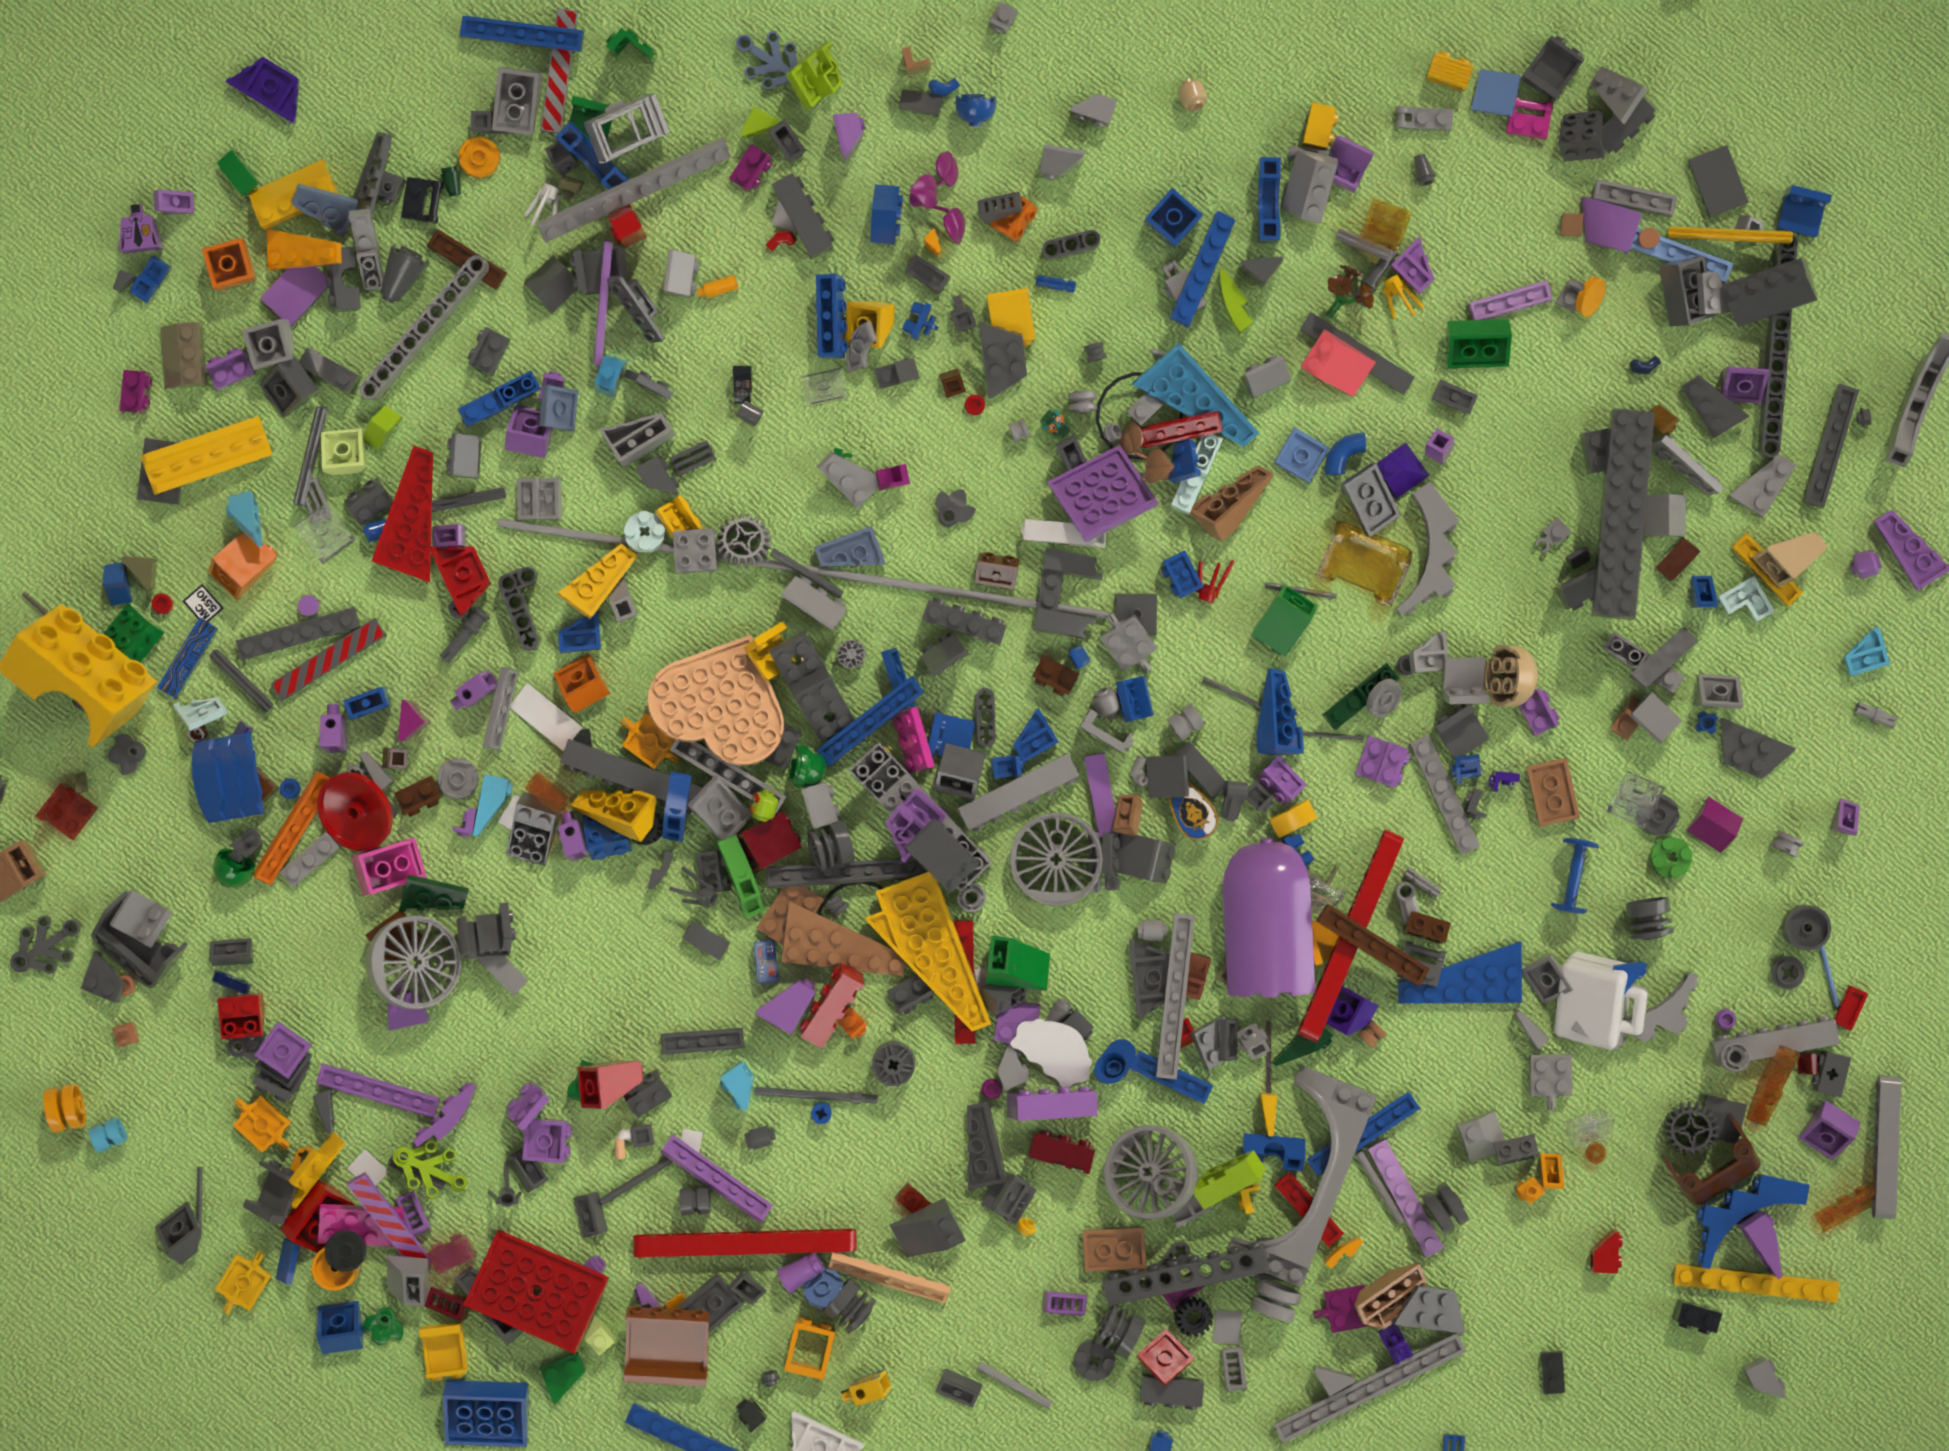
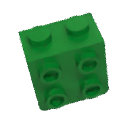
M621 28L616 34L612 33L606 40L608 43L606 48L614 58L629 43L652 64L656 61L653 49L645 42L640 44L638 36L630 29L626 31Z
M127 604L106 629L104 635L111 638L115 647L129 659L141 663L165 632L147 621L133 606Z

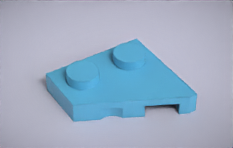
M1880 627L1873 628L1843 656L1849 676L1890 665Z

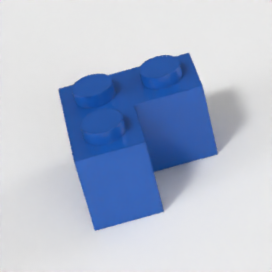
M875 184L870 242L895 244L896 236H900L901 224H897V220H901L903 195H899L900 186Z

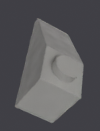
M1146 392L1126 414L1142 427L1165 402Z

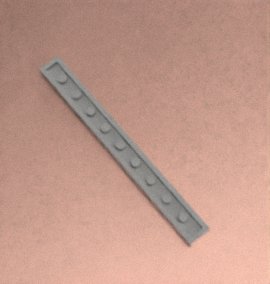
M723 137L537 222L545 243L731 158L726 141Z
M1453 1333L1413 1353L1412 1357L1403 1360L1399 1364L1393 1363L1347 1386L1334 1395L1327 1396L1273 1424L1282 1442L1285 1443L1467 1351L1458 1333Z

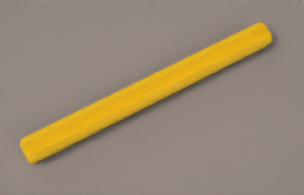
M1671 226L1668 228V238L1785 244H1790L1793 240V233L1786 231Z

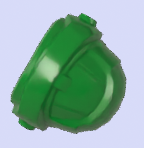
M797 744L795 746L797 758L790 759V782L798 788L804 785L814 786L819 784L825 777L827 770L822 754H814L804 745Z

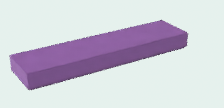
M1105 754L1084 756L1100 837H1102L1103 833L1119 834L1113 831L1116 811Z

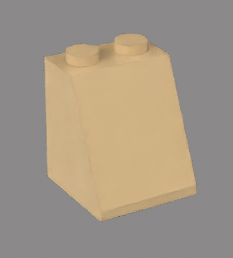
M1813 532L1768 546L1754 554L1752 558L1776 585L1781 587L1796 579L1828 547L1824 539Z

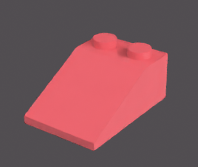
M1324 329L1300 367L1354 397L1376 361Z

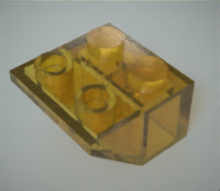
M1373 197L1359 236L1397 251L1406 233L1412 212Z

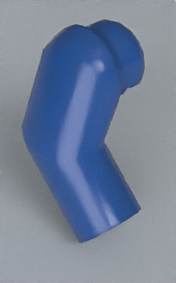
M955 78L946 84L934 79L929 82L928 87L935 95L947 96L960 87V84Z

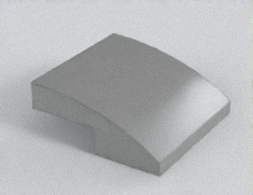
M561 478L517 479V520L562 519Z

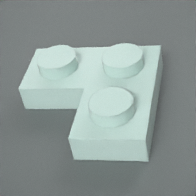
M1755 576L1750 577L1717 597L1727 614L1746 605L1755 622L1775 612Z

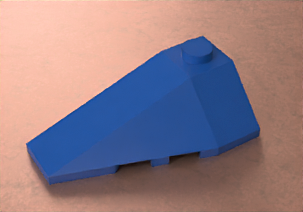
M1270 668L1267 671L1256 733L1257 751L1260 754L1271 756L1304 754L1302 729L1297 726L1295 715H1297L1296 708L1292 709L1290 702L1292 694L1286 673L1282 670Z

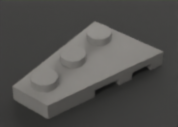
M1603 66L1600 67L1590 83L1624 125L1648 90L1645 86Z
M1778 454L1743 482L1736 490L1731 492L1728 497L1760 517H1764L1796 464Z

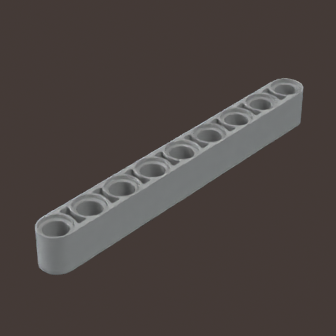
M475 255L466 261L363 381L359 390L362 397L375 401L386 392L487 274L489 264L485 259ZM477 261L482 262V268L479 271L474 270V264ZM468 277L469 283L462 287L460 284L461 279ZM454 292V301L448 302V294ZM441 308V309H442V314H441V316L438 317V318H435V317H434V311H435V309ZM427 323L429 326L428 331L421 333V326ZM410 339L415 340V346L412 349L407 348V342ZM400 354L402 361L395 365L394 357ZM383 370L388 371V377L385 380H381L380 377ZM373 385L375 387V392L373 395L369 396L367 394L368 387Z

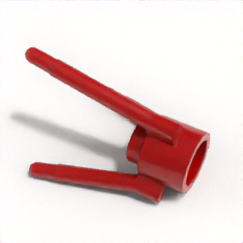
M1234 560L1230 561L1216 587L1214 584L1221 563H1217L1210 584L1204 583L1203 588L1196 591V593H1199L1198 599L1210 603L1214 602L1232 569ZM1199 561L1198 577L1202 583L1203 563Z

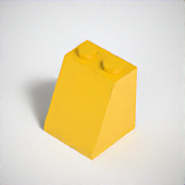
M1028 288L987 294L991 326H999L1007 331L1021 333L1024 347L1032 345L1031 342L1035 341Z

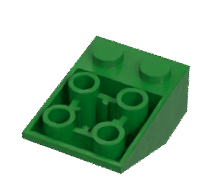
M991 936L985 983L1047 991L1050 953L1013 938Z

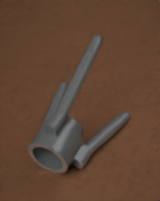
M683 866L681 869L705 888H700L697 894L670 887L669 890L696 899H682L683 903L701 905L707 908L713 907L717 900V892L714 891L715 887L707 884Z
M505 1162V1187L499 1191L498 1197L491 1190L488 1191V1194L495 1200V1204L510 1207L513 1204H518L522 1192H518L515 1196L514 1190L509 1187L508 1163Z

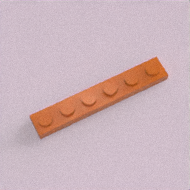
M316 770L257 865L253 874L255 878L272 885L318 811L317 798L321 787L332 777Z

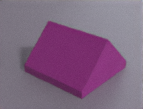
M401 700L398 741H409L431 722L412 700Z
M1708 796L1686 831L1722 853L1737 837L1743 818Z

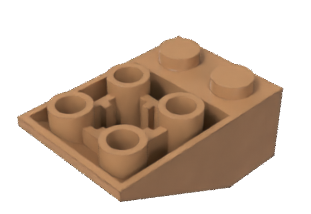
M21 840L0 852V902L47 876L27 840Z

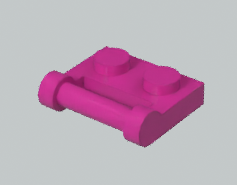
M1517 97L1513 116H1508L1506 133L1546 140L1553 102L1546 101V103L1523 100ZM1521 107L1544 111V115L1541 117L1516 113V109Z

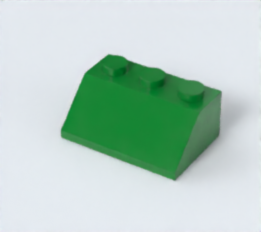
M1509 319L1447 321V369L1509 367L1512 340Z

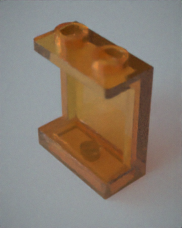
M537 771L525 786L527 791L555 813L561 808V812H563L575 797L544 771Z

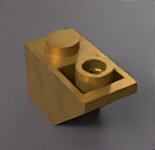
M1660 404L1654 406L1649 411L1655 412L1653 435L1655 437L1669 435L1677 428L1675 424L1679 419Z

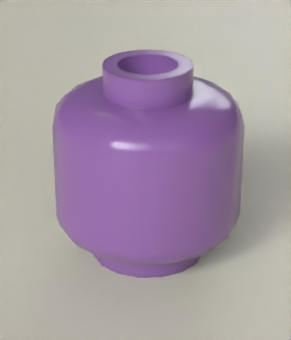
M1872 550L1854 554L1853 562L1850 563L1853 575L1857 574L1860 579L1878 575L1879 569L1882 568L1878 553H1874Z

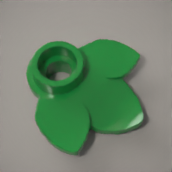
M389 1307L380 1308L375 1315L368 1316L363 1323V1329L372 1331L373 1341L378 1346L385 1344L390 1337L401 1340L403 1337V1326L396 1320L394 1311ZM382 1316H386L388 1320H384Z

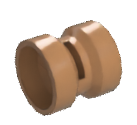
M1372 1020L1368 1024V1028L1362 1030L1358 1035L1373 1049L1377 1045V1041L1383 1039L1387 1033Z

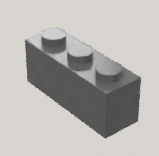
M1142 1373L1140 1401L1144 1402V1405L1156 1406V1403H1162L1165 1407L1169 1408L1183 1405L1185 1409L1190 1410L1202 1407L1203 1379L1176 1376L1164 1387L1153 1374Z

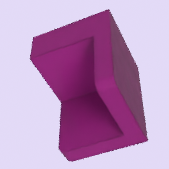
M906 464L875 471L879 491L910 484Z

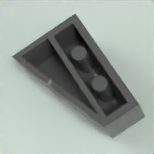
M1646 95L1643 96L1625 125L1614 115L1602 127V143L1604 149L1609 154L1612 151L1617 153L1625 145L1623 141L1628 136L1632 139L1640 131L1638 127L1643 122L1648 124L1656 117L1654 112L1658 108Z

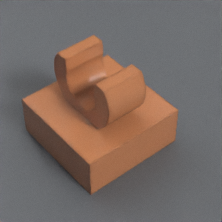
M134 1022L113 1027L118 1047L140 1041Z

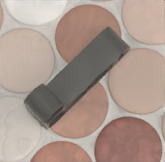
M523 567L501 576L498 586L521 646L525 650L533 651L539 648L541 639L522 589L534 585L538 581V573L533 568ZM526 571H531L533 574V579L530 582L523 580V574ZM507 578H511L514 585L511 589L507 590L504 587V581ZM518 597L521 600V605L519 608L514 609L511 606V600ZM523 616L528 619V625L525 628H521L518 625V620ZM532 629V632H528L530 638H535L532 647L526 644V641H528L527 634L522 635L521 632Z

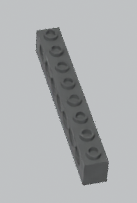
M1253 1242L1239 1249V1246L1228 1248L1227 1252L1211 1251L1207 1253V1256L1199 1257V1255L1187 1257L1185 1261L1179 1262L1178 1259H1174L1162 1266L1156 1263L1148 1265L1147 1269L1139 1270V1268L1129 1269L1125 1274L1119 1275V1272L1110 1273L1104 1278L1103 1286L1108 1306L1266 1273L1270 1270V1264L1265 1244ZM1242 1256H1249L1252 1262L1244 1264L1240 1258ZM1228 1260L1232 1266L1226 1269L1221 1266L1220 1262ZM1207 1264L1212 1270L1209 1273H1205L1201 1270L1200 1266ZM1185 1268L1189 1269L1191 1276L1184 1277L1180 1271ZM1168 1273L1171 1276V1280L1164 1281L1160 1275ZM1141 1278H1149L1151 1284L1148 1286L1143 1285ZM1124 1281L1129 1282L1131 1289H1123L1121 1283Z

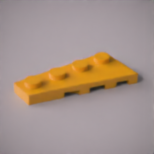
M267 229L268 270L341 264V243Z

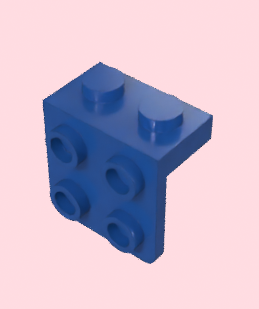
M585 814L582 815L587 850L592 860H602L609 856L623 855L626 852L632 851L628 837Z

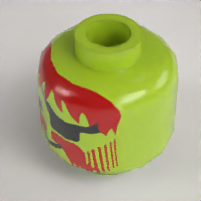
M763 789L762 792L754 793L749 811L752 813L753 818L767 822L768 819L774 818L779 801L774 797L772 791Z

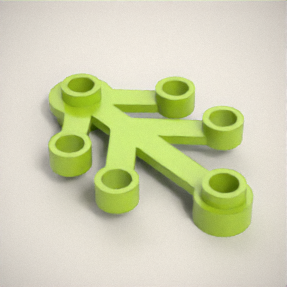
M427 1141L425 1145L412 1150L407 1147L397 1148L393 1153L392 1159L396 1166L402 1167L409 1190L414 1191L420 1185L419 1180L413 1175L411 1166L419 1170L426 1189L425 1195L428 1199H435L438 1195V1189L433 1186L430 1175L449 1183L451 1189L457 1193L464 1191L467 1187V1179L464 1176H453L433 1167L444 1162H452L456 1157L454 1150L447 1149L441 1155L421 1161L415 1157L424 1153H434L437 1149L435 1141ZM427 1145H434V1150H428ZM446 1153H452L453 1158L447 1159ZM400 1154H406L407 1159L401 1160ZM456 1180H462L463 1185L457 1186ZM415 1181L417 1186L411 1187L409 1182ZM433 1189L436 1193L435 1196H430L428 1190Z

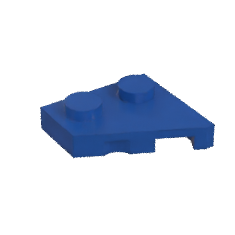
M598 609L591 619L587 617L580 618L571 626L558 631L560 653L602 650Z
M1038 708L1013 746L1023 763L1059 741Z

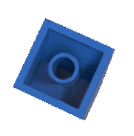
M359 1301L318 1307L317 1342L322 1354L363 1349L364 1331Z

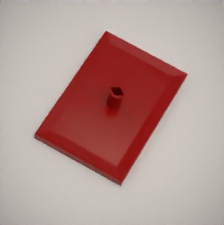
M498 1229L463 1305L576 1354L610 1277Z

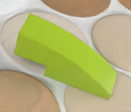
M1224 268L1219 271V287L1222 301L1232 325L1240 334L1253 324L1252 319L1242 307L1248 300Z

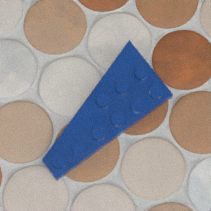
M1522 941L1443 967L1437 988L1425 984L1416 986L1408 980L1398 982V1003H1522Z

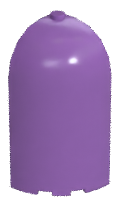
M1261 838L1260 842L1251 843L1240 848L1230 859L1224 873L1223 907L1228 995L1251 997V995L1262 994V997H1278V994L1281 993L1291 994V996L1315 993L1311 890L1308 871L1301 856L1291 846L1273 841L1272 838Z

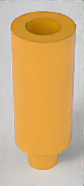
M731 275L703 284L704 288L697 289L699 297L707 296V298H711L739 288L735 275Z

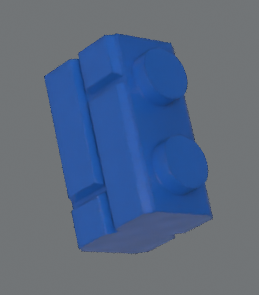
M379 687L343 700L350 720H355L392 706L386 687Z

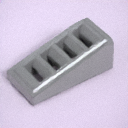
M362 752L360 754L361 759L373 782L382 791H385L394 782V779L368 752Z
M1516 1009L1514 1013L1533 1046L1540 1050L1549 1040V1037L1524 1013Z
M1242 1347L1221 1349L1226 1391L1246 1390ZM1227 1355H1239V1358L1235 1359L1226 1358ZM1240 1363V1366L1228 1368L1227 1364ZM1241 1371V1375L1229 1376L1228 1372ZM1242 1379V1383L1230 1385L1231 1380Z

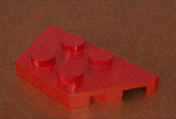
M431 546V553L460 616H463L491 585L474 546H464L462 548L456 546L436 548V546Z

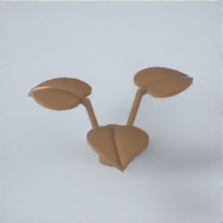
M1130 420L1122 432L1120 446L1126 455H1131L1134 452L1135 455L1146 460L1144 481L1151 484L1160 480L1167 481L1169 472L1174 468V465L1168 460L1162 450L1154 449L1149 453L1148 457L1137 450L1143 444V433L1138 423Z

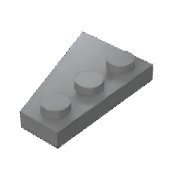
M830 452L817 465L818 469L857 509L879 488L875 473L833 452Z

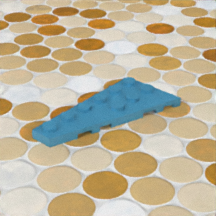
M1179 342L1132 382V385L1148 392V394L1164 401L1189 417L1218 410L1223 427V432L1219 433L1243 447L1259 434L1258 430Z

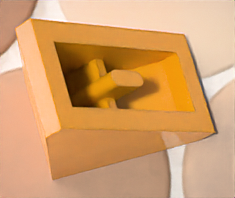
M1540 1153L1539 1184L1542 1188L1564 1189L1561 1154Z

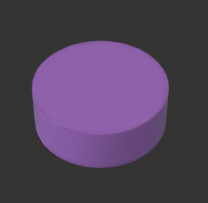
M303 596L298 602V609L303 615L313 616L319 611L320 604L314 596Z

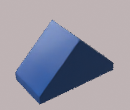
M123 562L104 565L103 586L111 606L133 602L126 565Z
M1691 576V608L1718 607L1712 576Z

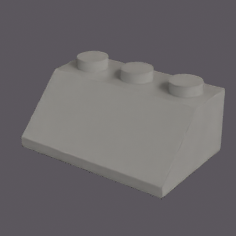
M1298 148L1282 208L1301 219L1321 223L1336 172L1338 158Z
M803 575L800 578L795 576L781 596L834 631L847 612L844 609L846 605L837 598L834 601L827 597L829 593L818 587L816 590L810 586L812 581Z

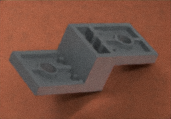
M805 630L768 650L820 742L839 733L855 720ZM796 654L802 655L799 661L794 662L791 660ZM827 712L834 713L830 719H825L824 715Z

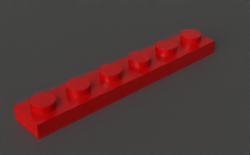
M973 920L953 921L974 975ZM954 1013L955 1044H976L975 1031H971Z

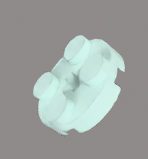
M641 511L631 516L625 524L624 535L626 543L632 550L639 553L654 552L664 542L665 527L657 515ZM641 529H649V536H640Z

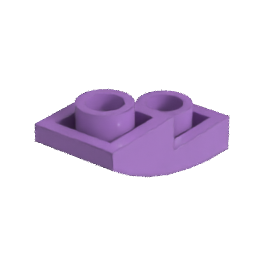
M638 1282L636 1289H634L636 1300L641 1301L642 1305L650 1303L651 1306H648V1308L661 1307L653 1292L644 1283Z

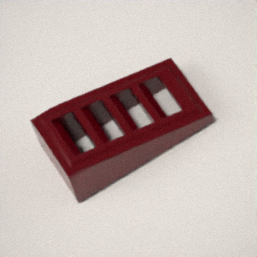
M435 1287L430 1288L425 1307L458 1321L466 1320L470 1309L463 1305L466 1298ZM437 1294L439 1295L437 1304L435 1305L433 1303ZM444 1298H447L444 1307H441ZM452 1301H454L455 1303L453 1305L452 1310H449Z

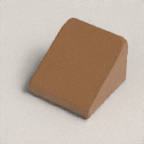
M1563 213L1561 215L1560 236H1581L1584 214Z

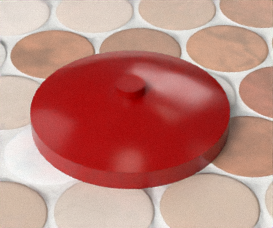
M343 772L327 780L321 787L317 798L318 815L324 829L338 844L354 851H369L387 839L393 824L392 809L386 795L375 782L358 773Z

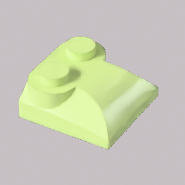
M362 428L321 432L322 470L324 473L343 475L359 473L365 469L366 461L364 458Z

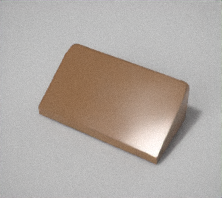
M1138 794L1119 796L1113 825L1114 832L1137 836L1143 801Z

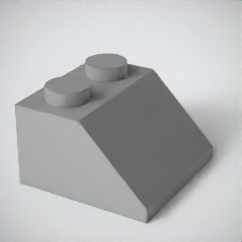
M669 249L663 289L666 295L691 298V295L696 293L697 282L694 281V274L699 272L700 261H696L695 255Z
M279 319L242 330L253 370L293 359L294 338L288 319Z
M827 782L801 789L813 829L839 821L838 817L841 814L838 804L834 805L831 798L835 796L832 785H827Z

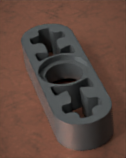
M981 688L976 694L977 740L981 746L990 747L996 740L994 693L989 688ZM983 691H987V694L991 695V699L987 700V706L992 705V709L984 708L979 710V705L983 706V700L979 699V695H982ZM984 711L992 715V720L987 724L982 723L980 720V714ZM980 725L984 727L993 726V730L988 729V734L993 737L992 740H989V744H985L984 740L980 739L981 736H984V729L980 730Z
M1183 1240L1175 1241L1159 1260V1266H1162L1166 1260H1174L1169 1255L1172 1253L1174 1256L1177 1253V1246H1185V1254L1180 1253L1176 1257L1180 1261H1185L1190 1254L1188 1243ZM1162 1273L1167 1276L1165 1279L1161 1276L1162 1280L1169 1281L1171 1279L1168 1273ZM1146 1277V1286L1151 1284V1281Z

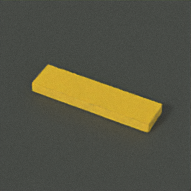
M1745 533L1731 546L1737 555L1787 607L1803 593L1793 581L1781 587L1776 585L1752 558L1754 554L1763 549L1748 533Z

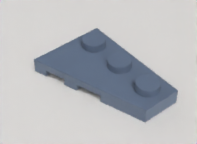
M299 183L291 200L293 206L310 217H315L326 227L334 229L342 237L345 236L350 224L349 211H354L358 204L357 199Z
M872 526L814 547L821 567L886 565Z

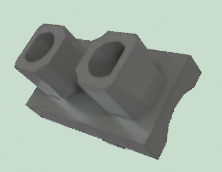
M253 828L247 829L231 843L230 846L234 849L229 856L239 863L244 857L247 858L263 845L260 841V833Z

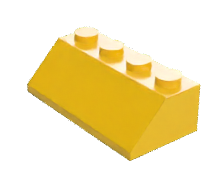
M324 159L249 193L253 210L263 229L273 228L304 214L303 211L291 203L298 183L339 194Z

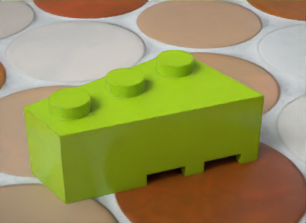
M1249 1151L1207 1169L1197 1181L1193 1194L1203 1210L1249 1185L1258 1184L1262 1180L1266 1168L1255 1151Z

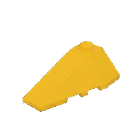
M582 790L571 804V807L623 836L641 842L653 827L657 798L642 791L624 793L622 790H616V793H605L604 790Z

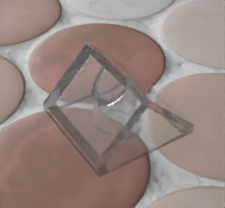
M842 368L801 376L808 408L848 399Z

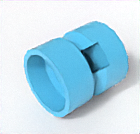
M117 1117L106 1121L104 1126L99 1124L89 1128L88 1131L91 1143L98 1153L110 1149L111 1145L117 1146L127 1141L125 1129Z

